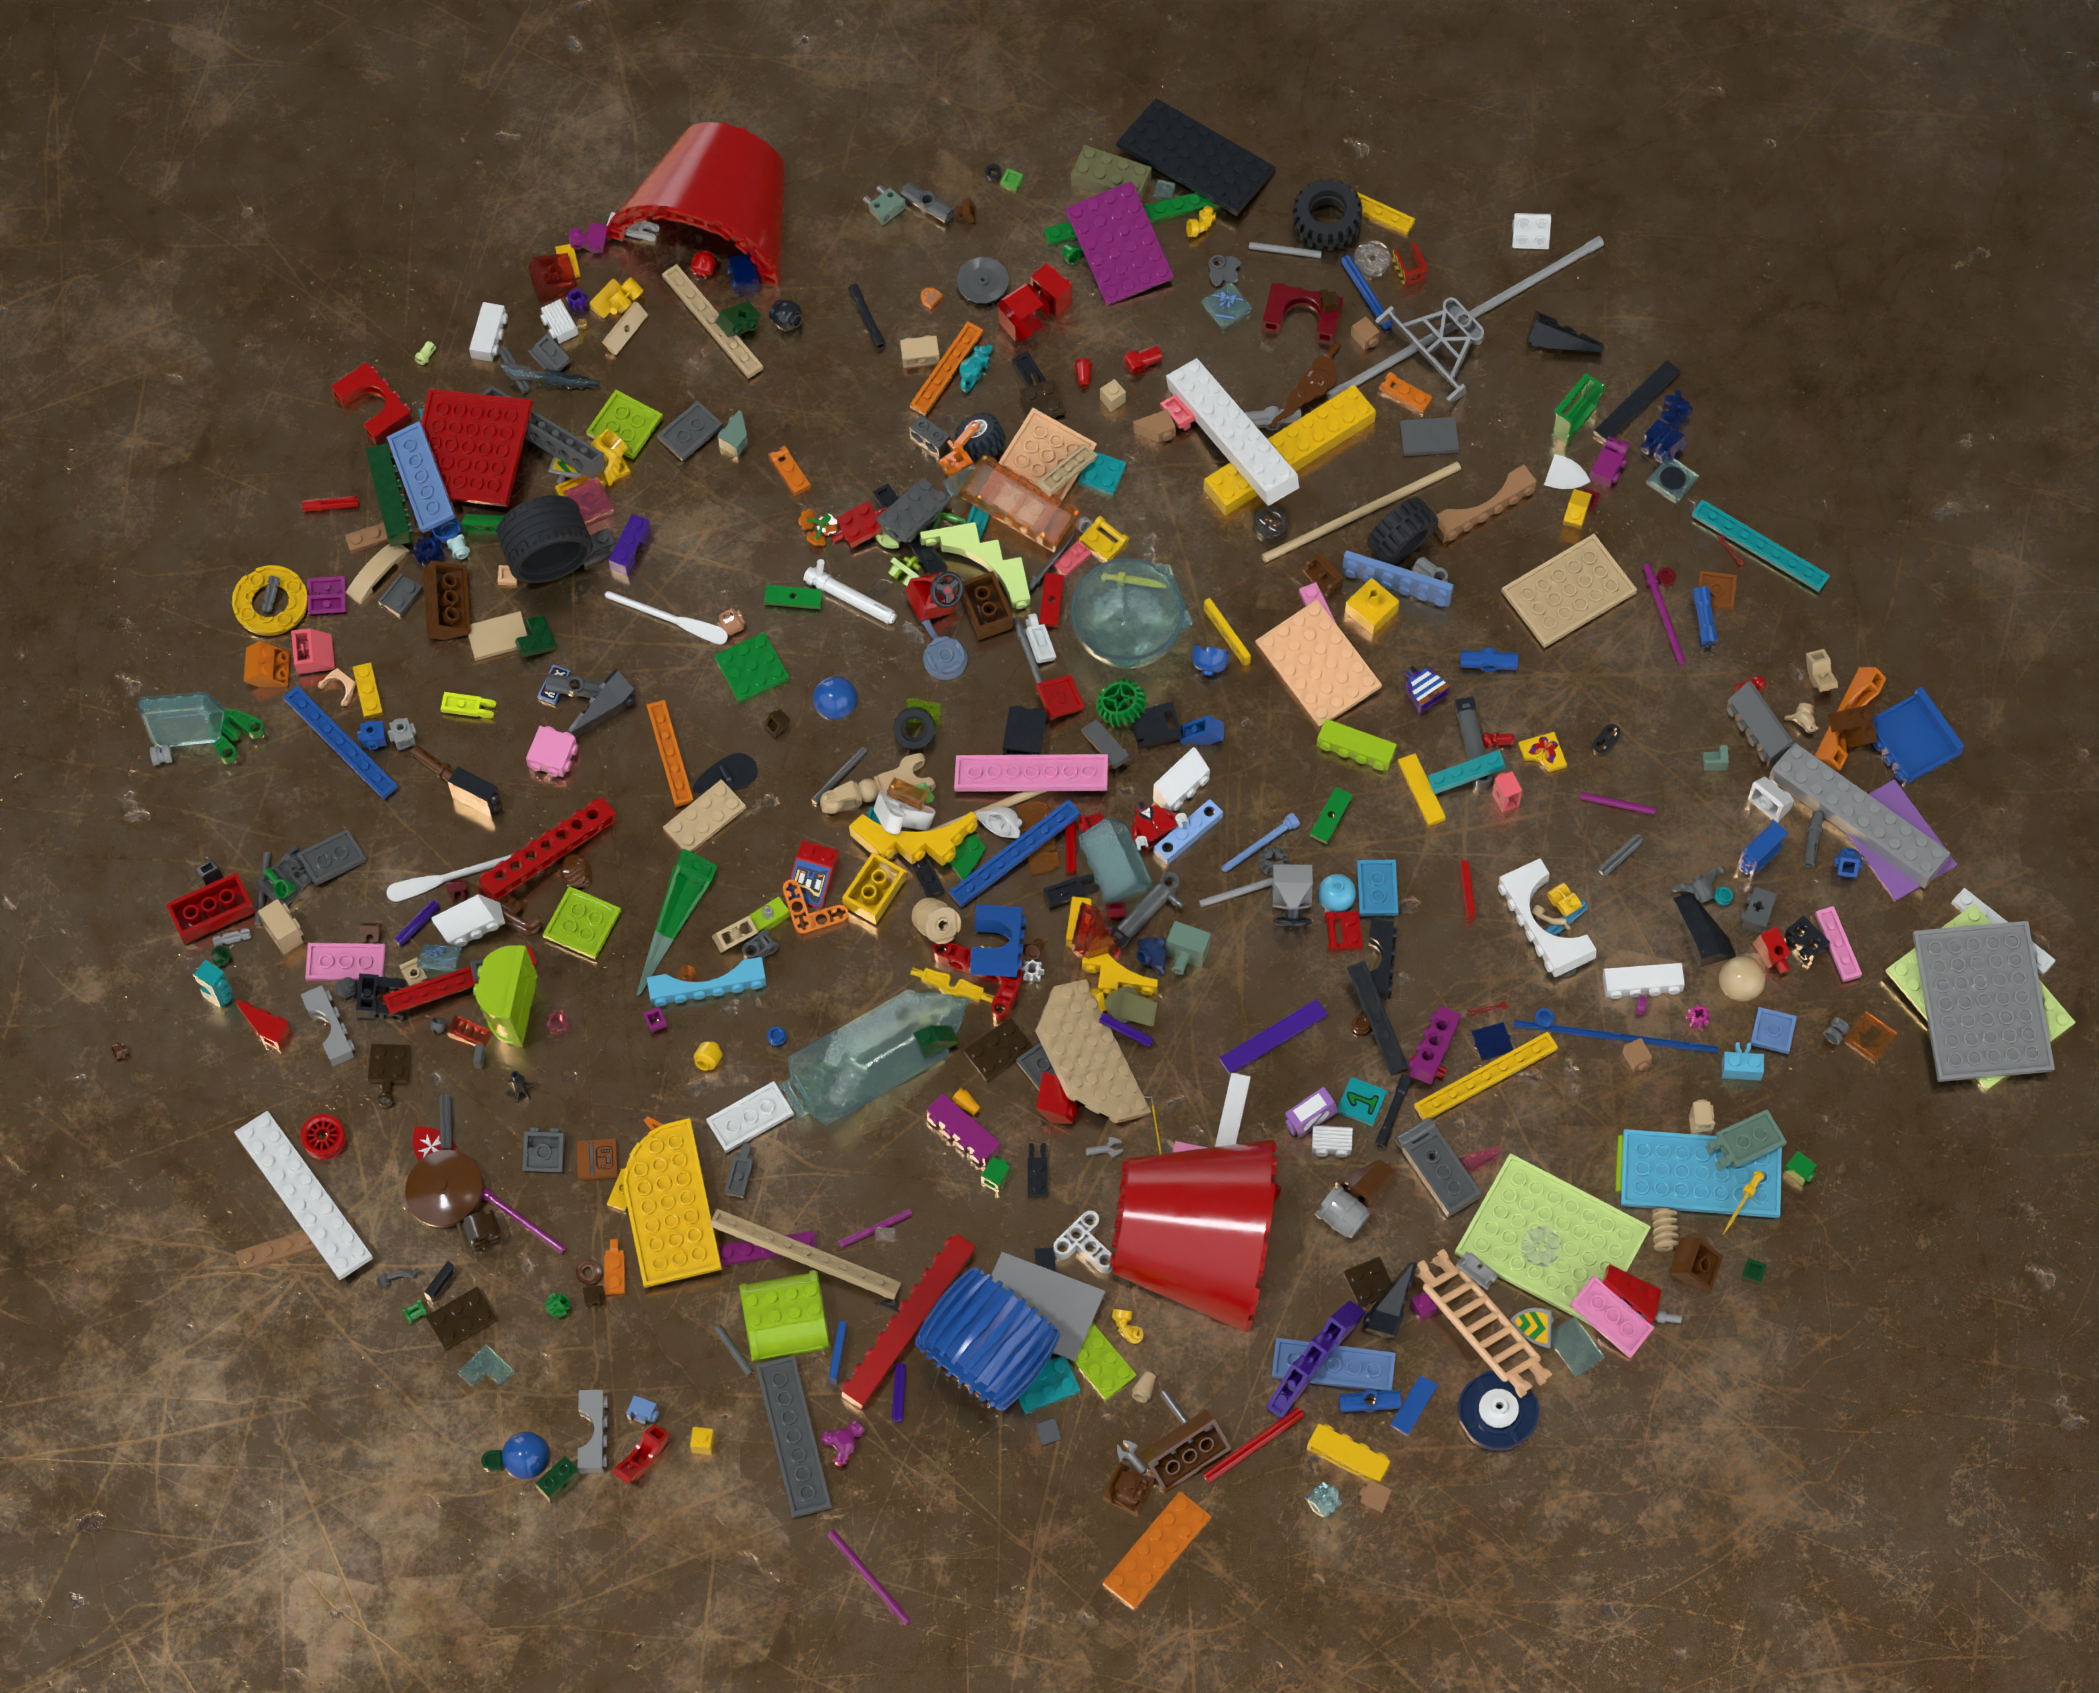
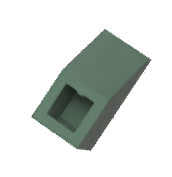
M740 410L730 417L726 428L722 429L718 434L719 447L737 457L748 444L744 419Z

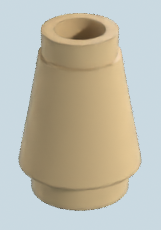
M1151 1372L1144 1373L1132 1389V1397L1136 1401L1145 1403L1151 1398L1156 1376Z

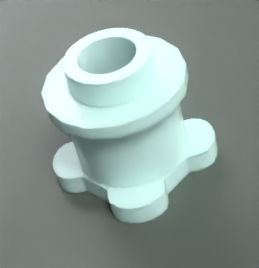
M462 534L447 540L448 548L452 550V556L455 559H464L470 552L469 547L466 546L465 537Z

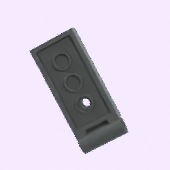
M1430 1117L1395 1136V1140L1402 1149L1403 1154L1447 1218L1481 1198L1482 1192Z

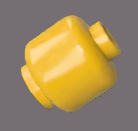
M702 1042L693 1056L696 1066L704 1071L714 1069L722 1058V1051L719 1045L715 1042Z

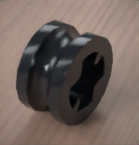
M989 164L986 167L985 176L989 181L994 182L1001 178V168L999 165ZM996 170L997 175H990V171L994 172Z

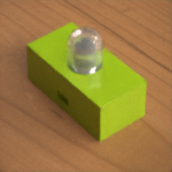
M779 896L749 915L758 931L756 935L763 930H771L790 917L789 909Z

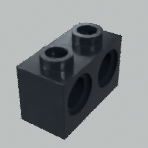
M1804 915L1787 928L1784 936L1790 946H1794L1799 951L1800 956L1810 963L1826 952L1830 945V941ZM1795 932H1802L1803 936H1798ZM1814 945L1817 949L1812 950L1808 946Z

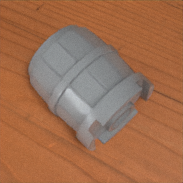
M1337 1184L1336 1189L1333 1188L1321 1203L1322 1208L1317 1210L1314 1215L1319 1219H1323L1332 1229L1343 1236L1353 1238L1369 1218V1209L1356 1197L1344 1191L1345 1189Z

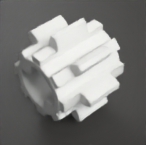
M1034 960L1024 961V966L1021 968L1023 981H1030L1031 984L1034 981L1040 982L1041 975H1044V969H1041L1042 963L1035 962ZM1029 970H1035L1036 972L1029 973Z

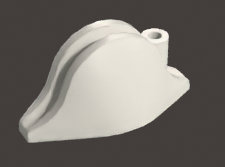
M995 807L976 813L977 820L992 833L1000 837L1019 838L1020 830L1018 828L1023 822L1017 817L1014 810L1007 807Z

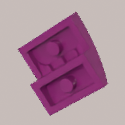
M345 576L307 578L308 615L346 612Z

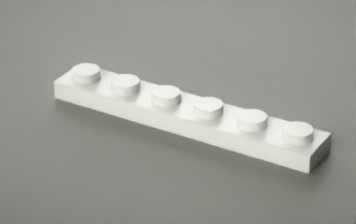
M1966 888L1951 903L1961 912L1975 903L1992 924L2008 923ZM2032 942L2037 972L2043 976L2056 960Z

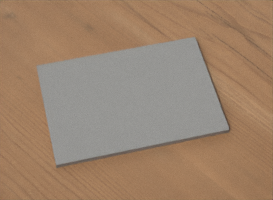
M1001 1252L992 1272V1281L996 1283L1000 1280L1003 1282L1002 1288L1007 1291L1013 1289V1296L1019 1300L1025 1298L1026 1302L1024 1304L1030 1309L1035 1307L1038 1309L1036 1314L1039 1317L1042 1315L1047 1317L1046 1323H1052L1055 1326L1054 1329H1057L1060 1333V1339L1053 1353L1076 1361L1106 1291Z

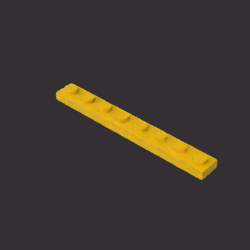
M1546 1032L1414 1104V1108L1422 1120L1427 1117L1432 1119L1557 1051L1558 1046L1549 1032Z

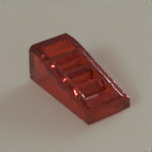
M454 1016L447 1033L450 1038L475 1047L476 1044H483L484 1048H486L492 1031L461 1017ZM465 1028H468L466 1035H463ZM473 1030H474V1031H476V1033H475V1035H474V1037H473V1039H472V1038H470V1037H471L472 1032H473ZM480 1033H482V1034H484V1035H483L481 1041L479 1042V1041H477V1040H478V1038H479V1036H480Z

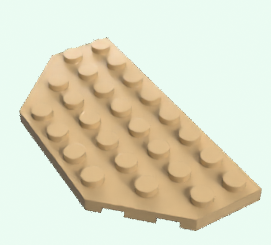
M1087 979L1054 986L1035 1032L1067 1098L1073 1101H1080L1091 1111L1110 1117L1109 1120L1114 1123L1148 1116L1151 1110L1111 1028L1099 1023V1018L1103 1012L1100 1011L1096 998L1091 994L1092 989Z

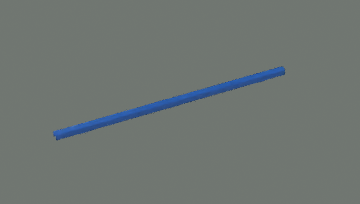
M1515 1020L1513 1024L1517 1028L1633 1042L1642 1038L1644 1043L1648 1045L1718 1054L1719 1046L1567 1026L1551 1025L1549 1027H1541L1536 1022Z

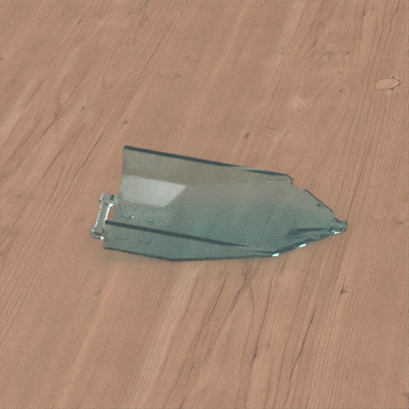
M908 989L789 1056L787 1060L790 1079L780 1084L779 1087L786 1093L797 1113L795 1114L797 1119L811 1113L827 1126L946 1058L949 1054L948 1048L923 1059L913 1033L930 1025L952 1026L955 1034H957L965 1015L966 1005H969V999L966 997L963 999L955 998L954 995L933 992L919 993ZM794 1084L807 1108L803 1109L790 1085Z

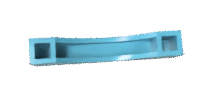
M762 957L742 960L729 973L710 981L687 982L663 974L647 977L651 1005L660 1007L671 1002L682 1003L687 999L694 998L700 1000L705 998V996H721L726 992L738 993L749 988L760 989L766 985Z

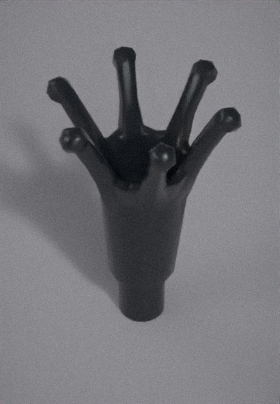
M513 1071L511 1073V1080H508L511 1086L505 1094L509 1095L513 1091L515 1093V1103H518V1095L521 1092L530 1099L531 1096L527 1093L526 1086L533 1087V1083L525 1082L523 1075L521 1076L518 1071Z

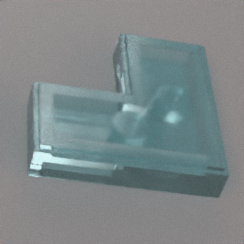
M485 1345L457 1373L473 1387L486 1373L501 1386L515 1372L489 1346Z

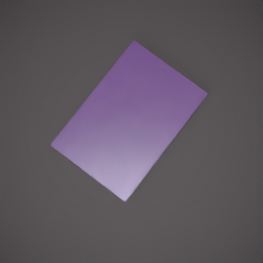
M1895 779L1869 793L1874 799L1944 847ZM1846 833L1895 902L1921 887ZM1951 855L1947 863L1933 879L1957 866Z

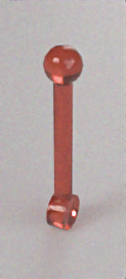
M1719 535L1717 541L1727 548L1736 559L1737 565H1743V559L1739 558L1725 541V537Z
M1502 1001L1499 1005L1479 1009L1470 1008L1467 1012L1468 1015L1473 1016L1475 1013L1499 1008L1505 1010L1507 1003Z

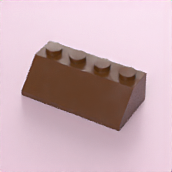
M431 561L423 570L427 638L447 640L469 635L471 629L467 566Z
M1205 1409L1140 1452L1139 1455L1163 1492L1166 1493L1232 1448L1216 1420Z

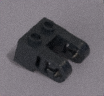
M359 973L355 1018L403 1020L404 1010L389 1015L386 1005L376 1004L377 992L391 993L406 988L407 981L400 978L379 977V975Z

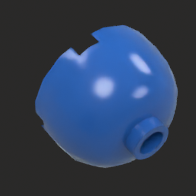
M1193 646L1192 662L1197 669L1202 671V675L1213 676V673L1221 672L1228 664L1230 652L1213 647L1202 649L1201 646Z

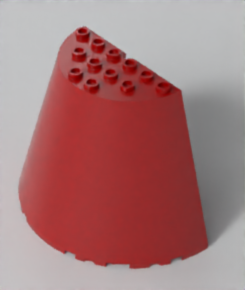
M705 122L692 125L685 130L612 217L606 230V237L624 241L627 227L632 226L634 221L636 223L646 221L649 216H653V220L664 218L690 224L711 233L719 234L727 241L730 238L736 242L734 246L744 254L748 252L751 254L750 260L758 266L757 270L759 271L761 282L779 287L785 183L784 162L773 147L743 127L731 126L726 122Z
M1275 1140L1133 1157L1123 1161L1121 1169L1123 1174L1119 1185V1191L1121 1192L1116 1208L1119 1211L1115 1218V1234L1112 1239V1247L1115 1248L1114 1255L1111 1254L1109 1266L1113 1267L1112 1274L1243 1332H1249L1260 1293V1287L1256 1286V1283H1260L1263 1275L1268 1248V1233L1270 1234L1275 1194L1274 1176H1276L1277 1157L1273 1156V1152L1277 1149Z

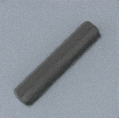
M508 347L499 349V354L504 363L517 364ZM508 368L511 375L525 377L521 370ZM515 380L522 393L525 394L531 390L527 380Z
M1635 834L1599 867V873L1602 876H1607L1643 843V837Z
M441 1094L439 1096L441 1149L450 1150L452 1148L451 1099L449 1094Z

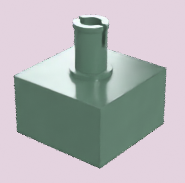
M1174 921L1166 941L1167 956L1176 959L1172 971L1182 975L1187 963L1202 968L1210 950L1211 933Z

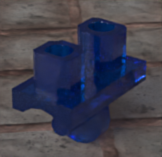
M1675 390L1674 395L1665 396L1664 405L1666 408H1671V411H1662L1661 420L1663 423L1671 424L1673 429H1679L1681 418L1686 419L1687 415H1691L1693 408L1689 405V401H1685L1681 397V391Z

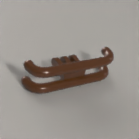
M479 882L475 885L474 896L478 894L484 896L485 894L479 888ZM509 894L502 897L499 903L506 924L526 935H533L541 930L543 924L541 923L540 916L537 915L532 920L526 921L516 915L523 902L518 901L515 904L516 898L514 897L507 902L510 898Z

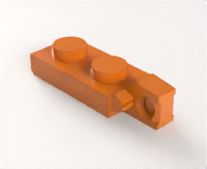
M610 1239V1250H605V1295L625 1294V1255L623 1250H619L618 1239Z

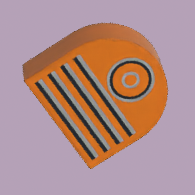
M925 288L921 292V302L930 310L943 298V294L934 288Z

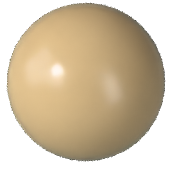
M1745 956L1734 957L1722 966L1719 973V984L1723 992L1730 998L1738 1001H1749L1759 996L1763 991L1765 973L1761 965L1754 959Z

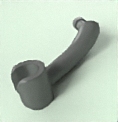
M416 1268L414 1271L401 1270L391 1274L383 1273L376 1280L378 1287L385 1288L389 1286V1280L397 1277L416 1278L419 1269Z

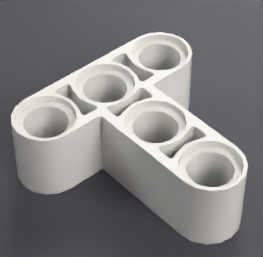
M883 790L879 792L873 808L883 828L892 834H899L902 827L929 830L936 813L933 808L926 805L898 801L893 793Z
M1086 1211L1054 1242V1253L1058 1260L1063 1261L1067 1260L1077 1251L1099 1272L1109 1273L1113 1267L1109 1266V1264L1102 1265L1100 1261L1107 1259L1110 1262L1112 1253L1092 1236L1099 1228V1216L1096 1212ZM1092 1219L1095 1221V1224L1088 1225L1085 1221ZM1073 1233H1079L1081 1234V1237L1075 1239L1071 1235ZM1065 1246L1068 1250L1060 1252L1058 1247ZM1093 1246L1095 1251L1088 1252L1085 1248Z

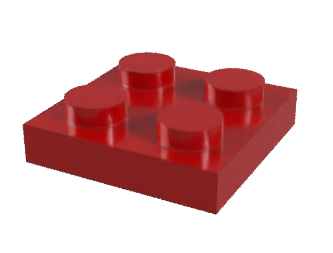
M1071 675L1040 682L1035 686L1050 719L1082 711L1085 708Z

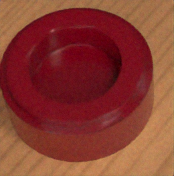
M1670 568L1660 569L1657 574L1659 585L1662 587L1672 586L1676 579L1675 572Z

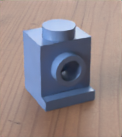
M634 1395L626 1415L631 1421L635 1417V1420L645 1424L648 1422L652 1424V1422H656L659 1411H657L656 1403Z

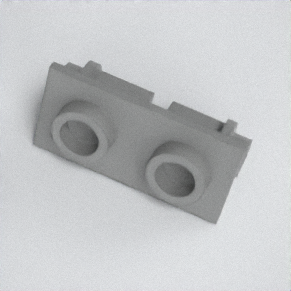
M1466 1251L1456 1266L1463 1273L1473 1278L1478 1285L1487 1290L1498 1277L1495 1274L1496 1272L1486 1264L1480 1268L1478 1265L1481 1263V1260L1472 1252L1468 1253Z

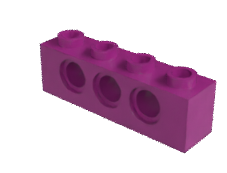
M1439 1006L1437 1012L1433 1011L1429 1021L1432 1024L1430 1027L1426 1026L1422 1036L1425 1039L1423 1042L1418 1043L1415 1051L1418 1054L1416 1058L1412 1057L1408 1067L1411 1068V1077L1430 1085L1432 1084L1457 1030L1462 1014L1443 1006Z

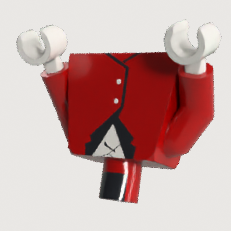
M1140 802L1134 807L1138 815L1134 817V823L1131 825V839L1137 845L1138 850H1141L1140 846L1142 845L1145 850H1148L1177 827L1176 824L1182 828V822L1188 823L1189 820L1185 813L1177 814L1166 808H1160L1158 805L1147 808L1144 802Z

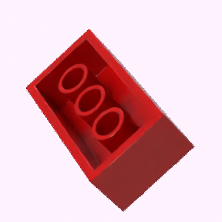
M237 872L166 903L184 944L255 913Z

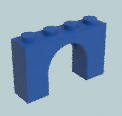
M976 904L975 932L999 933L1010 941L998 948L972 947L970 974L1017 977V969L1021 970L1022 958H1019V955H1023V944H1020V941H1024L1025 929H1022V927L1026 926V915H1023V907Z

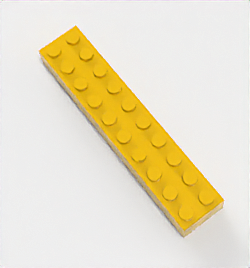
M1352 385L1267 440L1296 472L1374 423L1376 410L1358 388ZM1231 462L1204 479L1205 492L1225 516L1258 496L1256 491Z

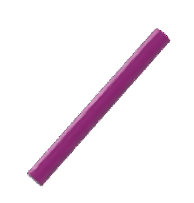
M1585 792L1580 794L1581 800L1655 815L1656 807Z
M909 1208L839 1240L838 1244L840 1248H843L911 1217L913 1214Z

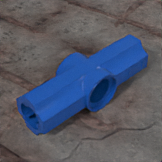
M1485 648L1481 651L1461 650L1460 668H1480L1484 672H1494L1497 669L1517 670L1518 653L1497 652L1493 648Z
M1366 1390L1362 1393L1339 1394L1341 1413L1356 1411L1372 1413L1376 1410L1401 1408L1400 1390L1377 1392ZM1373 1398L1376 1402L1370 1405L1365 1400Z

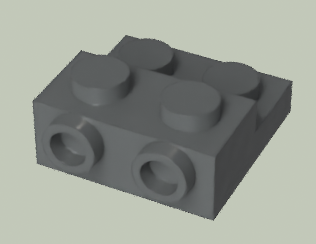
M529 1127V1131H524L522 1171L563 1172L565 1132H561V1128H549V1132H541V1128Z

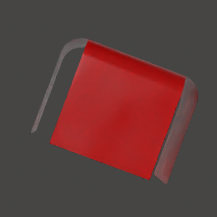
M1023 284L999 301L998 321L1015 342V336L1021 342L1044 327L1032 312L1039 308L1049 319V304L1033 285Z

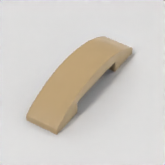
M390 544L385 546L363 567L347 589L346 594L361 604L373 592L372 587L394 564L398 565L410 551L403 545L390 547Z

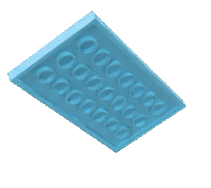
M1624 1129L1621 1206L1651 1209L1669 1208L1678 1211L1733 1215L1744 1197L1742 1193L1744 1187L1752 1180L1753 1172L1759 1170L1763 1172L1764 1179L1760 1180L1753 1198H1747L1738 1215L1779 1218L1782 1147L1737 1168L1730 1164L1725 1169L1719 1171L1715 1164L1718 1162V1158L1724 1156L1722 1151L1718 1149L1714 1153L1708 1154L1705 1148L1708 1146L1707 1143L1709 1141L1717 1139L1716 1136Z

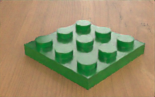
M765 632L714 655L718 667L739 704L790 680Z

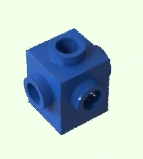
M366 721L360 724L361 731H357L358 741L362 742L364 749H376L381 746H387L383 721Z
M1853 848L1840 849L1839 855H1835L1834 860L1837 874L1844 877L1857 878L1858 870L1862 869L1863 864L1859 851Z

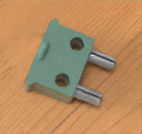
M879 185L877 191L881 195L875 200L865 196L863 201L868 204L869 212L880 221L881 225H885L906 208L905 198H901L891 188L886 190Z

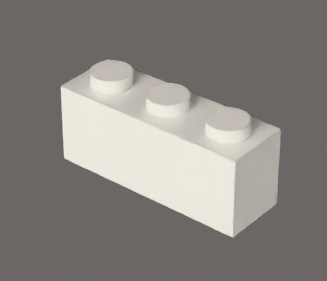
M482 303L469 348L471 358L493 362L494 355L497 356L499 351L498 341L502 340L503 324H506L508 320V313L505 312L503 305Z

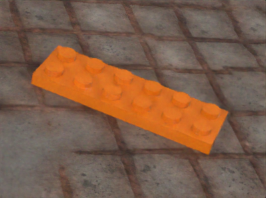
M1179 1491L1104 1580L1103 1585L1135 1610L1208 1523L1211 1515Z

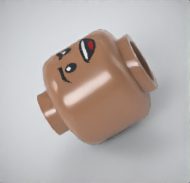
M731 608L719 615L717 626L723 628L727 635L732 636L744 629L746 620L740 609Z

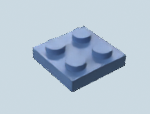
M1759 1007L1751 1045L1789 1054L1797 1016Z

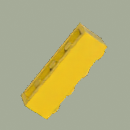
M1318 1424L1308 1442L1307 1450L1368 1482L1372 1480L1376 1483H1381L1391 1462L1386 1455L1371 1451L1369 1446L1352 1441L1353 1439L1346 1434H1338L1334 1428L1327 1424Z

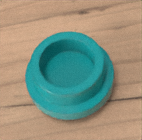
M1719 887L1715 890L1714 899L1719 905L1726 906L1731 903L1733 893L1728 887Z

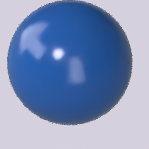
M831 676L819 682L813 692L814 708L820 715L828 719L844 718L850 715L857 706V691L853 684L843 677Z
M517 1433L511 1436L503 1446V1466L515 1478H534L540 1475L549 1463V1447L545 1440L535 1433Z

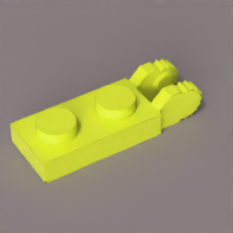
M444 692L441 712L491 719L494 716V712L480 709L482 705L487 708H495L496 701L479 696Z

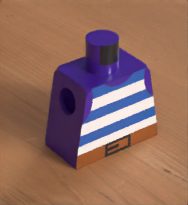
M1411 666L1405 671V674L1410 678L1406 681L1405 688L1419 713H1422L1449 694L1450 686L1430 668H1425L1419 672L1414 666Z

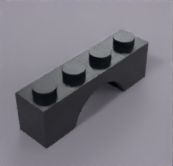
M1371 919L1369 945L1379 951L1382 963L1378 968L1370 971V974L1381 1000H1387L1388 993L1392 994L1393 982H1389V975L1393 976L1394 964H1391V958H1395L1396 946H1392L1393 940L1397 939V928H1394V921Z

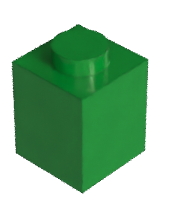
M1797 1151L1786 1164L1784 1172L1803 1186L1806 1181L1810 1183L1817 1174L1814 1172L1817 1165Z
M993 1157L981 1175V1183L999 1192L1010 1174L1008 1162L1001 1158L996 1159Z

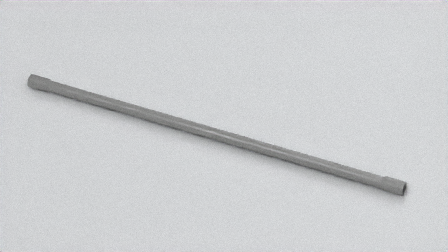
M1600 236L1594 238L1567 256L1472 309L1469 313L1474 319L1588 253L1604 246L1603 239ZM1467 317L1459 319V323L1462 325L1469 321ZM1452 321L1446 324L1444 336L1458 329ZM1430 333L1419 341L1426 347L1438 339ZM1411 344L1349 381L1326 392L1328 399H1332L1352 385L1357 387L1418 352L1417 348Z

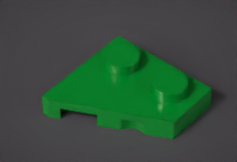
M976 833L963 840L959 845H955L956 855L952 861L948 862L961 881L971 874L972 870L976 868L979 859L986 852V847Z

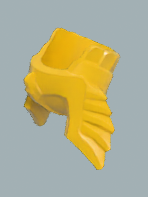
M607 428L590 445L604 453V463L606 464L602 472L608 486H611L613 480H616L619 474L620 458L629 447L620 437Z

